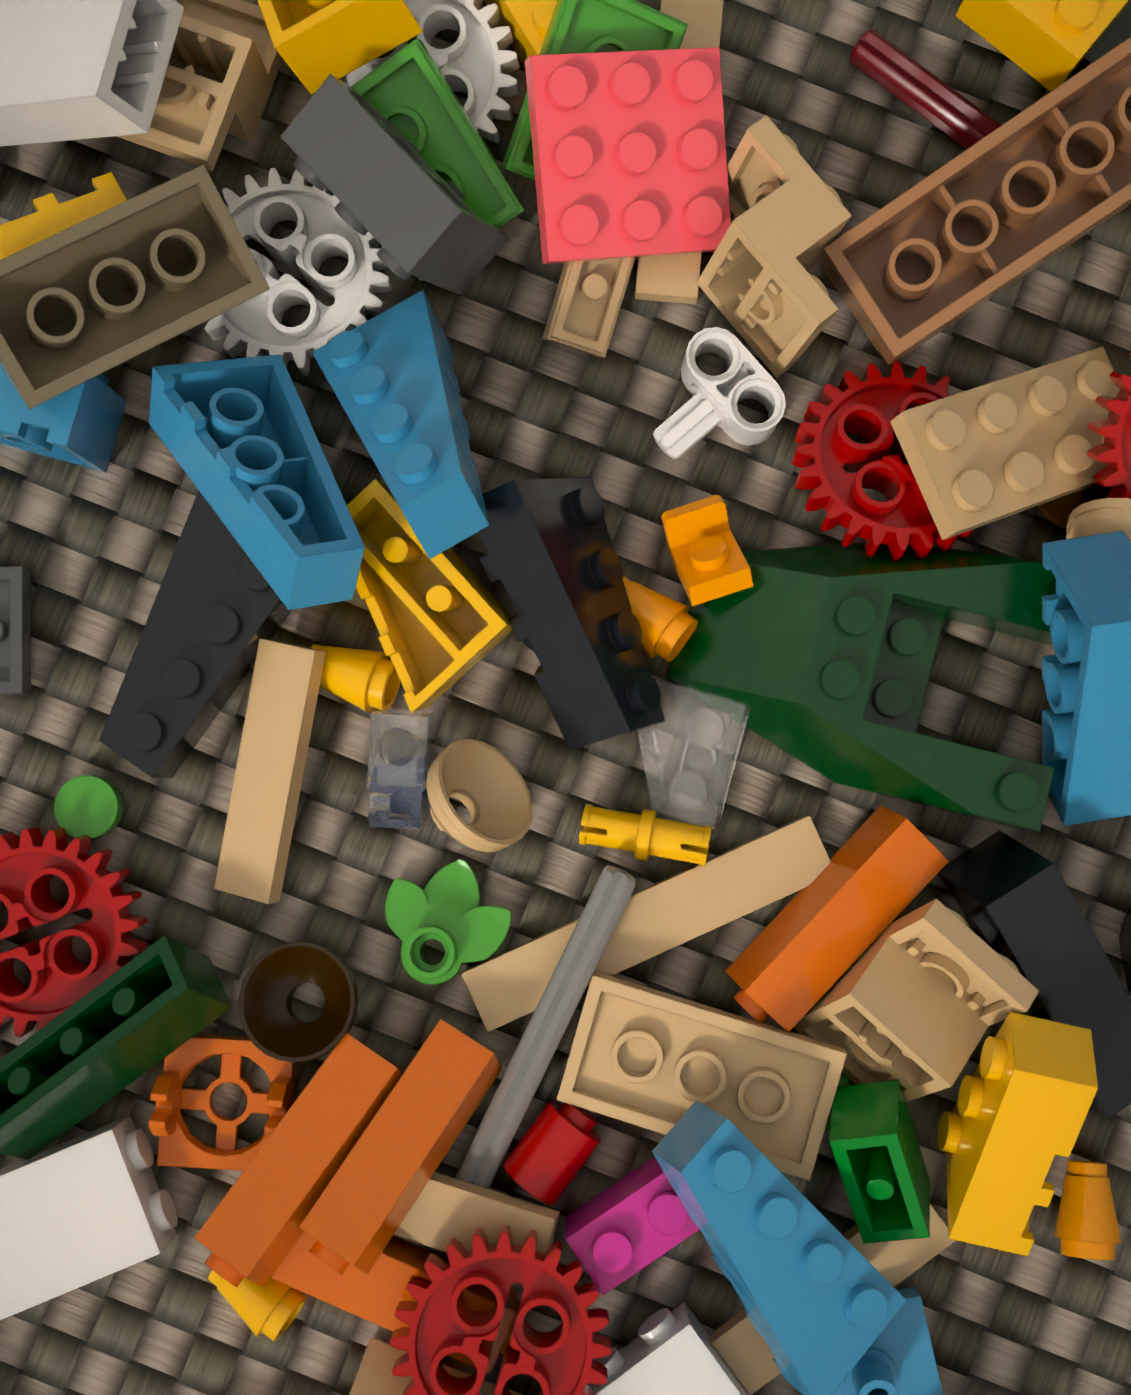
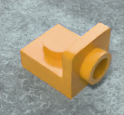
M713 495L665 511L662 514L661 518L670 559L692 606L753 587L750 566L730 530L726 505L720 495Z

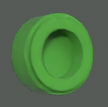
M84 775L69 780L60 788L54 801V814L57 823L61 828H65L67 834L75 838L88 835L90 839L109 834L119 824L124 811L123 798L119 789L111 781L100 776Z

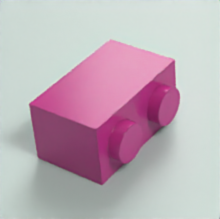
M652 1157L566 1216V1241L578 1259L583 1262V1266L593 1282L598 1283L599 1291L602 1295H605L700 1230L691 1220L655 1157Z

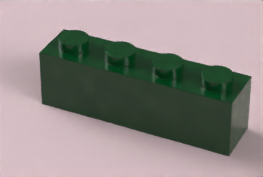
M164 935L0 1059V1154L30 1160L232 1008L209 956Z

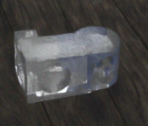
M389 708L387 711L376 709L371 712L367 775L369 827L422 830L427 799L426 783L435 711L421 710L411 713L410 709Z

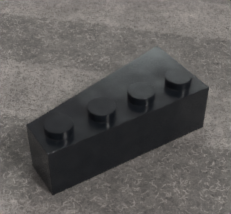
M592 477L512 480L482 494L489 526L480 530L479 534L489 554L479 559L490 582L501 579L516 611V615L509 618L508 621L518 642L523 641L528 648L533 650L541 664L534 676L569 750L665 722L660 704V688L651 675L642 645V629L638 619L631 610L623 582V566L618 555L614 552L604 519V503L595 489Z
M199 490L99 739L100 742L151 778H173L255 663L259 639H272L292 611L286 608Z
M999 830L946 864L938 874L965 914L973 932L995 952L1011 960L1018 968L1019 973L1039 990L1027 1011L1028 1014L1032 1017L1091 1029L1098 1089L1092 1104L1110 1118L1131 1104V998L1055 863Z

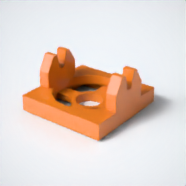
M196 1034L164 1058V1070L157 1076L151 1091L150 1100L156 1101L155 1112L149 1119L148 1127L153 1136H159L157 1166L244 1171L294 1103L296 1062L280 1061L264 1054L247 1036ZM222 1055L220 1077L215 1079L207 1089L182 1087L184 1081L196 1065L211 1056ZM243 1057L250 1058L265 1070L271 1081L269 1092L255 1091L252 1084L242 1076ZM222 1083H234L244 1090L247 1095V1106L242 1115L235 1118H227L215 1110L212 1101L213 1093L216 1087ZM180 1109L205 1111L208 1118L217 1125L216 1148L206 1146L191 1134L182 1118ZM251 1113L269 1114L262 1137L245 1148L237 1149L238 1125L246 1121Z

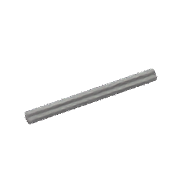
M610 865L603 869L454 1178L489 1189L635 888V878L628 872Z

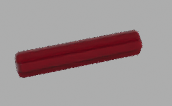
M875 30L865 32L852 49L849 59L854 66L964 148H970L1002 126Z

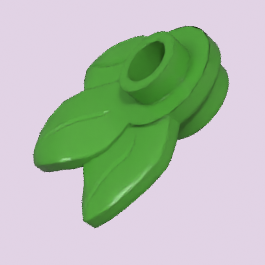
M457 860L440 869L430 879L424 890L413 882L396 878L387 894L385 917L388 926L402 940L401 960L403 966L412 978L421 983L440 984L446 982L458 973L463 963L488 959L499 949L510 929L512 919L510 910L497 906H480L481 895L478 880L472 868L465 860ZM431 939L438 940L444 946V958L438 964L430 963L424 956V947Z

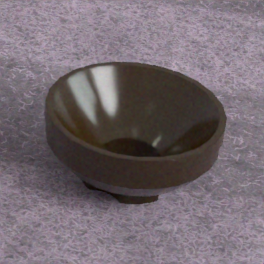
M295 941L283 943L269 949L254 962L242 982L238 1003L240 1020L251 1042L270 1057L280 1061L295 1063L311 1061L332 1051L345 1035L350 1032L357 1016L359 1000L353 974L338 955L316 943ZM306 983L316 984L325 996V1008L322 1014L311 1022L299 1020L291 1008V999L294 992Z

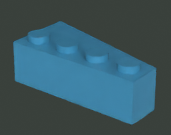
M424 290L358 327L336 335L329 343L312 352L429 559L489 526L477 467L470 451L468 440H471L468 425L462 414L459 400L461 393L458 379L451 360H453L451 347Z
M281 354L152 366L150 426L286 608L293 610L353 600L365 546Z
M0 367V444L106 473L126 401L108 386L109 378L99 375L29 410Z
M1122 530L1043 543V567L1046 570H1051L1056 578V594L1042 596V621L1046 625H1050L1051 641L1055 655L1042 657V680L1044 681L1046 696L1051 709L1042 710V765L1055 768L1048 796L1063 826L1131 815V542Z
M695 1101L652 1150V1153L691 1220L705 1237L713 1251L712 1256L723 1275L730 1280L746 1308L744 1311L756 1331L764 1338L775 1357L773 1360L784 1379L802 1395H832L907 1300L728 1118Z

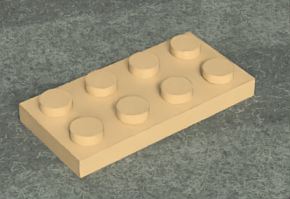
M1103 346L905 410L890 421L942 540L1098 484L1094 482L1093 476L1107 466V463L1088 457L1087 451L1094 446L1104 443V436L1089 430L1088 423L1107 420L1109 411L1095 402L1097 396L1116 397L1120 390L1109 376L1114 369Z
M594 971L556 1100L664 1135L672 1129L692 1104L698 1101L728 1118L780 1172L810 1181L847 1052L843 1047L791 1031L788 1033L786 1030L775 1026L759 1023L746 1017Z

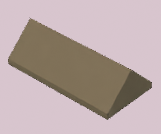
M204 164L0 260V367L29 410L270 289Z

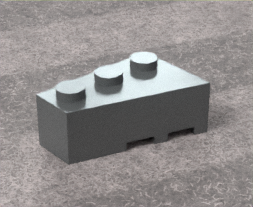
M332 74L327 77L280 136L299 156L293 163L296 170L313 186L321 191H324L327 187L340 200L335 207L337 214L361 235H366L369 232L382 245L377 252L379 259L394 274L405 281L412 275L461 295L510 239L496 224L491 225L480 219L462 201L466 195L452 181L446 184L419 155L421 151L359 91Z

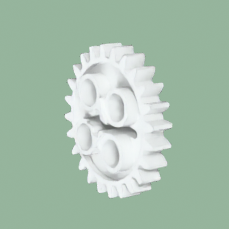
M404 0L423 30L421 34L417 35V38L423 42L451 89L468 95L463 108L481 137L498 143L500 136L492 122L493 119L512 120L513 118L511 106L501 97L519 95L520 90L517 79L506 75L520 67L517 53L505 50L514 42L509 26L496 27L501 20L498 6L493 3L480 9L483 0ZM453 29L460 33L457 41L451 47L436 49L430 46L433 37L439 31ZM408 41L397 46L389 56L376 58L340 78V80L349 86L354 85L409 44Z
M270 168L268 186L262 188L258 186L257 182L250 175L245 176L247 194L239 197L232 190L225 187L222 192L229 206L227 209L244 241L248 239L255 240L274 259L290 271H295L299 267L308 285L315 290L317 289L322 294L334 298L335 302L332 306H325L291 275L284 274L280 278L274 265L268 258L249 248L270 289L209 320L204 329L214 341L226 337L223 348L232 358L240 355L246 348V358L281 354L286 367L289 360H294L303 376H307L310 371L311 358L314 357L313 351L329 343L336 335L367 321L365 318L367 314L377 316L386 311L383 302L374 293L392 291V284L389 276L377 272L388 268L377 256V252L380 250L377 247L381 244L369 232L366 235H361L337 214L335 207L340 200L335 195L332 196V192L327 187L324 191H321L315 186H308L307 180L297 170L293 173L290 184H283L276 168ZM283 220L297 222L295 231L289 237L283 239H273L270 237L273 226ZM342 256L348 259L346 268L340 274L335 276L319 274V268L327 258ZM305 305L310 308L307 320L301 325L286 327L281 324L285 311L290 307Z

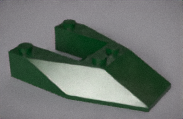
M866 542L852 543L847 547L842 546V544L742 551L750 566L753 587L696 606L691 605L687 596L685 605L689 606L688 614L698 620V625L679 654L671 661L667 675L668 678L833 783L1015 829L1040 832L1054 767L916 732L944 618L1052 645L1050 625H1046L1042 621V596L1056 594V578L1051 570H1046L1043 567V563L949 549L944 552L937 546H933L926 558L920 559L915 555L911 545L907 546L899 561H893L888 545L880 544L872 558L867 557L865 550Z

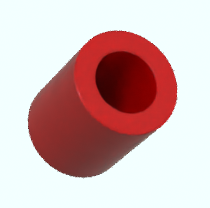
M550 1100L503 1163L504 1169L516 1183L532 1196L546 1204L554 1205L601 1142L599 1135L593 1130L598 1124V1120L586 1109L567 1103L561 1105L556 1101Z

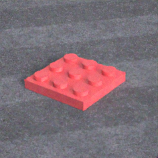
M719 47L530 55L525 60L543 264L715 252L731 225Z

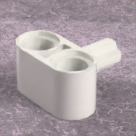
M719 327L705 328L696 333L689 341L681 368L682 381L693 397L654 430L653 437L661 450L672 459L680 458L717 425L735 442L747 446L757 445L770 437L782 419L786 407L785 395L779 384L735 335ZM711 352L718 354L727 364V371L717 376L707 375L699 370L695 358L702 353ZM750 398L759 400L765 405L769 419L758 424L747 422L738 412L737 403Z

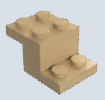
M176 0L184 7L149 133L116 137L197 166L204 164L206 169L213 171L227 134L252 142L283 58L274 48L259 5L245 0Z
M766 115L746 130L727 165L730 218L732 223L697 283L777 378L798 361L839 310L829 298L824 284L810 273L821 259L823 248L835 240L852 215L843 206L838 193L830 185L824 183L800 155L794 141L789 136L781 133Z
M934 899L892 922L839 978L832 990L825 993L793 1028L801 1035L845 1048L847 1055L842 1073L854 1084L899 1079L905 1101L909 1102L952 1087L990 1025L1005 1020L1010 1012L1021 1014L1028 1011L1039 990L1019 973L1018 968L1011 960L995 952L968 927L967 922L961 915L946 908L938 899Z

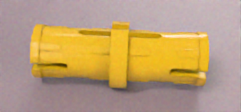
M586 804L581 821V826H584V828L580 830L579 844H591L635 852V859L648 861L649 855L696 863L699 866L705 867L712 826H700L656 818V811L643 809L642 815Z

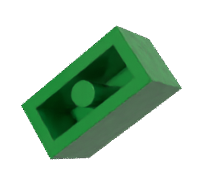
M899 1079L837 1087L832 1104L829 1143L863 1244L930 1238V1178Z

